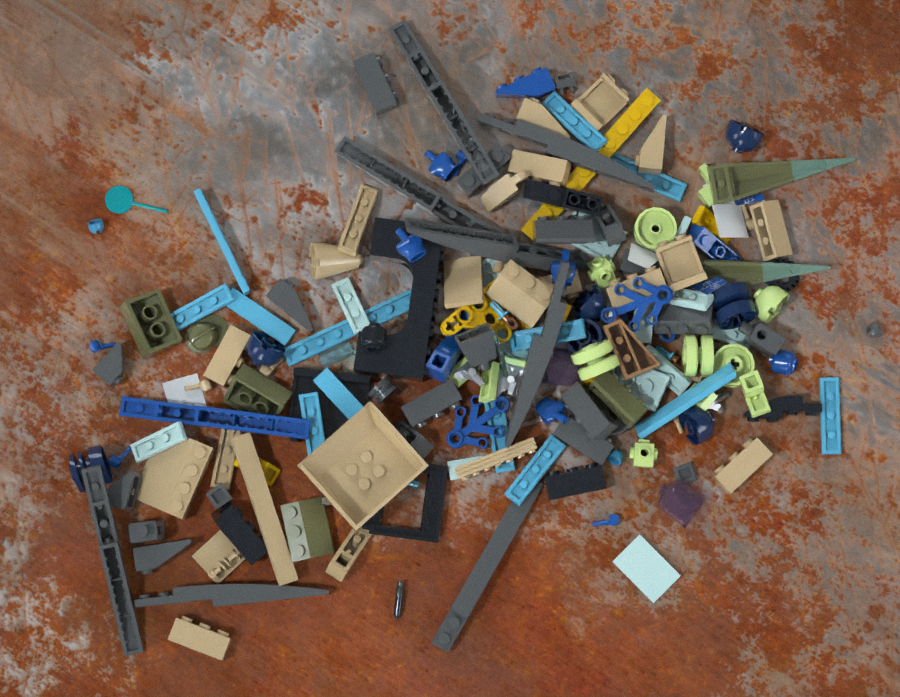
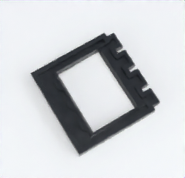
M428 464L429 466L421 472L427 473L420 531L382 526L384 506L362 525V529L369 530V534L438 543L448 466Z

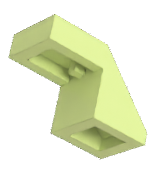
M704 163L697 171L708 185L699 190L696 195L706 208L709 209L713 204V198L707 171L708 166Z
M758 370L739 376L752 418L771 412Z

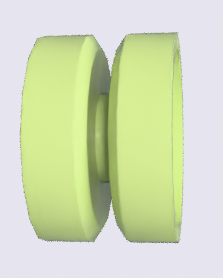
M652 207L646 209L638 216L634 224L633 235L635 242L640 247L655 252L654 248L658 247L657 243L668 240V243L673 241L677 232V224L672 214L663 208ZM652 227L654 229L658 228V232H653Z
M695 334L684 335L682 347L684 376H695L698 364L701 376L713 374L714 344L712 334L701 335L699 346Z
M610 339L592 343L571 355L574 365L587 363L578 370L581 381L598 376L620 365L616 354L604 357L605 354L613 349Z
M740 344L725 345L714 354L713 373L728 363L735 365L734 369L737 377L725 384L724 387L735 388L741 386L739 376L754 371L755 361L751 352Z

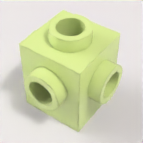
M604 255L596 257L587 263L589 268L587 274L591 282L594 281L600 289L609 286L610 282L617 280L613 272L616 268L612 260L608 261Z
M639 439L638 443H634V447H630V458H633L632 467H653V461L657 460L658 449L654 448V444H650V440ZM641 450L646 451V456L641 455Z

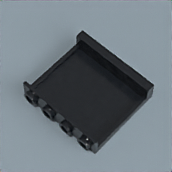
M294 367L293 394L291 396L289 417L302 419L299 395L318 392L326 440L349 419L313 382V379L323 370ZM332 372L363 407L368 403L371 376ZM290 438V441L301 442V439Z

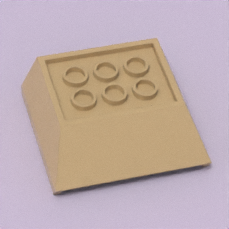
M369 401L297 466L356 531L429 465L380 410Z

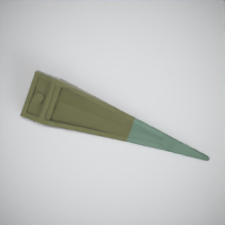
M856 158L725 163L709 166L707 171L713 203L716 205L732 202L855 161Z
M700 259L708 279L684 289L697 291L690 287L715 277L728 281L724 285L744 282L747 286L827 270L831 266Z

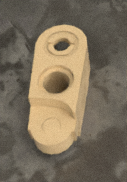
M522 170L516 175L507 173L490 186L488 191L481 197L486 210L489 213L493 212L522 190L520 184L529 177L527 172Z

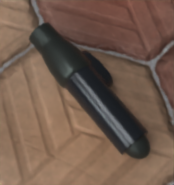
M404 581L397 582L395 591L394 617L396 619L400 618L402 612Z

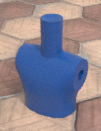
M430 150L425 152L424 155L433 162L428 170L436 177L447 182L457 172L458 166L444 151L438 157Z
M402 227L395 231L402 240L396 245V248L410 263L419 260L426 254L427 251L420 237L413 234L408 236Z
M569 250L562 251L561 260L569 262ZM553 261L551 265L553 285L560 261ZM569 262V267L572 268L570 278H566L564 286L569 287L572 285L573 278L576 275V263Z
M545 397L535 407V412L541 416V419L546 424H550L555 419L566 424L569 420L567 416L562 414L566 407L561 401Z

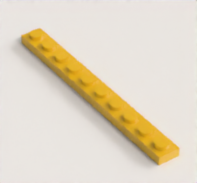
M646 88L604 135L608 142L598 153L610 159L661 100ZM576 167L570 173L566 187H560L581 192L597 173ZM542 205L524 225L521 232L533 241V221L537 220V217H549V220H556V217L564 210Z

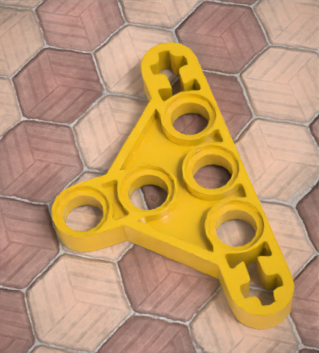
M495 279L483 288V307L477 309L474 305L461 306L441 323L440 330L442 334L452 336L461 329L470 330L487 323L486 315L491 314L494 316L495 322L489 325L493 330L495 341L505 343L511 338V329L506 324L503 325L504 322L502 320L498 321L499 315L490 306L493 300L485 295ZM462 310L466 311L469 315L466 321L459 317V313ZM456 320L457 324L452 327V330L447 331V324L449 325ZM499 329L506 331L507 337L505 339L498 337L497 332Z

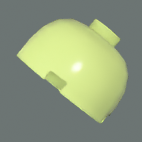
M773 285L767 286L763 290L761 288L758 289L753 296L755 298L754 305L758 313L757 317L765 324L769 323L781 311L782 304H786L790 294L784 289Z

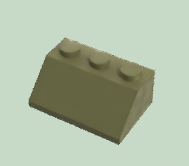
M159 288L127 300L119 307L143 359L158 354L182 341V337Z
M243 364L234 375L222 402L237 411L281 416L293 392Z
M607 371L598 375L590 383L589 389L630 429L647 412L645 408L647 405L642 399H636L632 395L633 391L626 384L622 385L618 381L619 377L613 371Z
M323 497L280 505L292 562L335 554L325 504H322Z

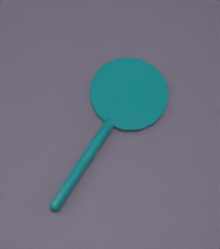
M124 186L112 187L105 196L107 208L115 214L127 212L132 205L163 213L168 212L166 209L134 202L131 191Z

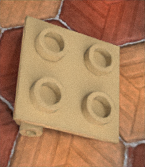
M221 530L192 555L195 561L217 584L245 560V557Z

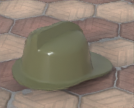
M210 315L201 319L187 330L185 334L187 347L195 353H205L213 349L224 338L229 328L227 322L218 315Z

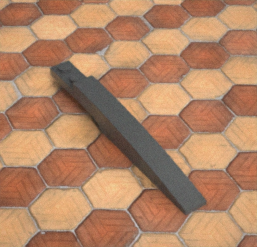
M404 19L390 27L389 32L406 58L408 65L481 183L485 185L499 177L498 171L448 88L428 59L406 20Z
M479 113L477 122L479 125L545 147V153L549 157L568 160L571 165L655 193V185L617 162L569 138L521 119H517L516 124L513 125L512 121L495 119L496 116L490 113H485V115Z
M346 136L343 137L334 151L348 162L446 224L499 232Z
M405 218L406 231L410 234L456 250L508 263L511 259L519 266L549 271L553 261H561L562 251L565 250L521 243L517 241L516 235ZM569 250V262L576 263L577 270H587V254Z
M560 261L541 334L533 332L504 442L505 447L508 448L514 440L536 395L562 325L567 302L561 300V297H565L567 286H564L566 278H570L572 271L568 261Z
M100 464L82 468L81 472L124 656L142 653L144 650L131 588L102 467Z
M538 482L520 506L513 501L510 503L433 638L432 644L446 652L450 650L544 484Z
M265 584L198 585L172 588L173 596H170V592L158 593L159 597L151 598V594L139 595V599L134 601L135 608L213 599V607L328 595L330 590Z

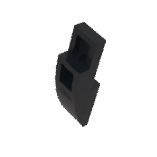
M530 179L526 181L523 199L593 216H599L603 197L568 188L564 189Z
M803 396L780 397L768 400L771 412L752 418L748 410L742 414V418H747L748 422H759V419H766V422L777 423L778 419L783 418V412H786L788 416H797V412L805 413V416H817V413L822 412V404L803 403Z

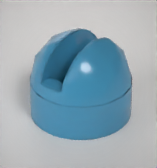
M94 219L87 223L90 232L96 234V231L101 233L104 229L102 219Z
M612 449L607 457V461L616 466L620 465L624 457L622 451Z

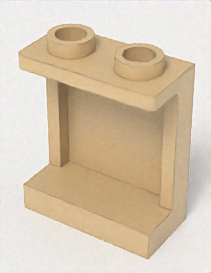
M604 73L570 105L597 131H601L630 101L627 91L623 88L619 89L615 85L616 81L609 74L606 76Z
M686 233L675 236L676 240L668 243V240L657 243L658 247L654 248L667 285L673 292L708 279L692 241V236L686 235Z

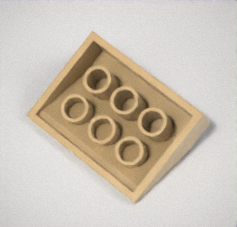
M188 438V440L148 458L142 471L136 500L185 520L215 449Z

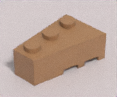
M621 319L601 326L606 338L610 339L613 345V354H616L620 361L618 366L624 380L661 365Z

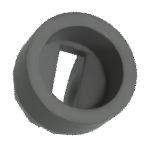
M875 321L867 326L866 332L869 337L876 338L883 334Z

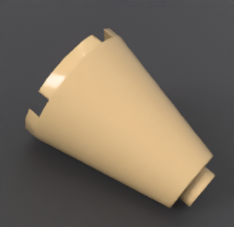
M319 242L310 243L309 257H311L310 272L312 279L320 280L359 268V264L363 262L362 253H359L357 250L356 256L337 251L338 246Z

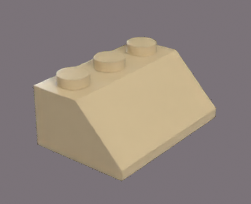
M510 259L485 295L532 329L548 308L553 290Z

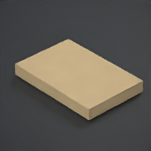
M471 256L444 261L445 308L484 303L482 257Z

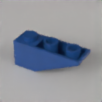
M539 67L531 71V75L526 77L522 75L515 78L514 82L509 85L504 83L498 86L494 95L496 98L529 99V97L540 99L556 91V86L547 68L541 69Z
M693 224L686 234L692 236L696 251L709 260L743 261L740 256L705 227Z
M459 330L452 336H446L434 350L426 364L429 377L443 383L446 382L462 354V350L454 336L463 333V331Z

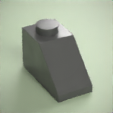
M609 202L601 205L599 216H594L607 245L611 247L627 240L621 221Z
M119 342L92 370L111 387L113 385L117 386L124 379V346Z
M402 419L395 426L397 431L422 459L434 447Z
M130 471L109 485L107 492L112 507L133 511L142 474Z

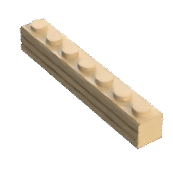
M532 437L454 469L458 479L463 481L468 479L470 475L476 476L480 474L479 472L482 470L484 472L491 470L490 467L492 466L499 467L503 462L509 463L514 461L513 458L518 457V459L522 458L528 452L532 454L536 452L537 446Z

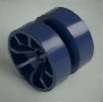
M744 282L726 284L711 293L714 294L712 304L716 312L715 317L719 328L722 330L738 328L743 321L749 323L758 315L753 301L749 300L751 295L747 284Z

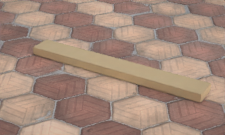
M249 432L233 437L231 442L278 585L281 586L299 580L251 434Z

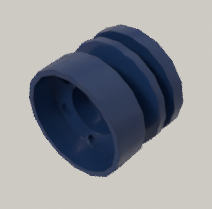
M102 445L88 448V458L85 457L82 451H78V459L74 453L69 454L70 473L80 493L86 492L81 472L82 468L101 464L105 484L113 483L111 469Z

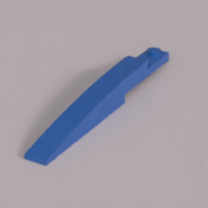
M123 396L119 416L167 423L179 421L183 425L307 440L311 420Z

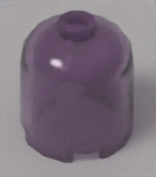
M554 346L545 371V378H542L541 382L571 387L576 381L581 382L578 370L585 364L574 365L571 355L575 352Z
M674 480L669 485L664 484L658 492L661 495L658 500L659 508L683 528L687 527L693 516L707 499L705 495L681 480Z

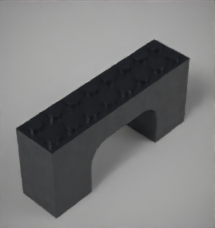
M375 217L370 259L400 264L411 272L413 283L408 318L401 331L396 334L387 335L386 346L377 353L365 350L361 345L362 331H359L353 370L359 374L388 376L389 378L423 382V379L428 377V368H426L425 364L426 359H430L431 346L428 343L429 340H433L434 327H431V322L436 320L437 308H434V302L438 303L439 289L436 286L437 283L441 284L442 270H439V265L444 263L445 251H441L444 245L421 238L427 252L419 260L410 263L396 248V245L402 241L395 232L398 228L402 227L408 236L412 235L406 231L405 221Z

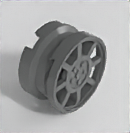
M388 376L382 379L368 393L371 398L377 400L376 404L378 406L398 388L396 385L393 386Z

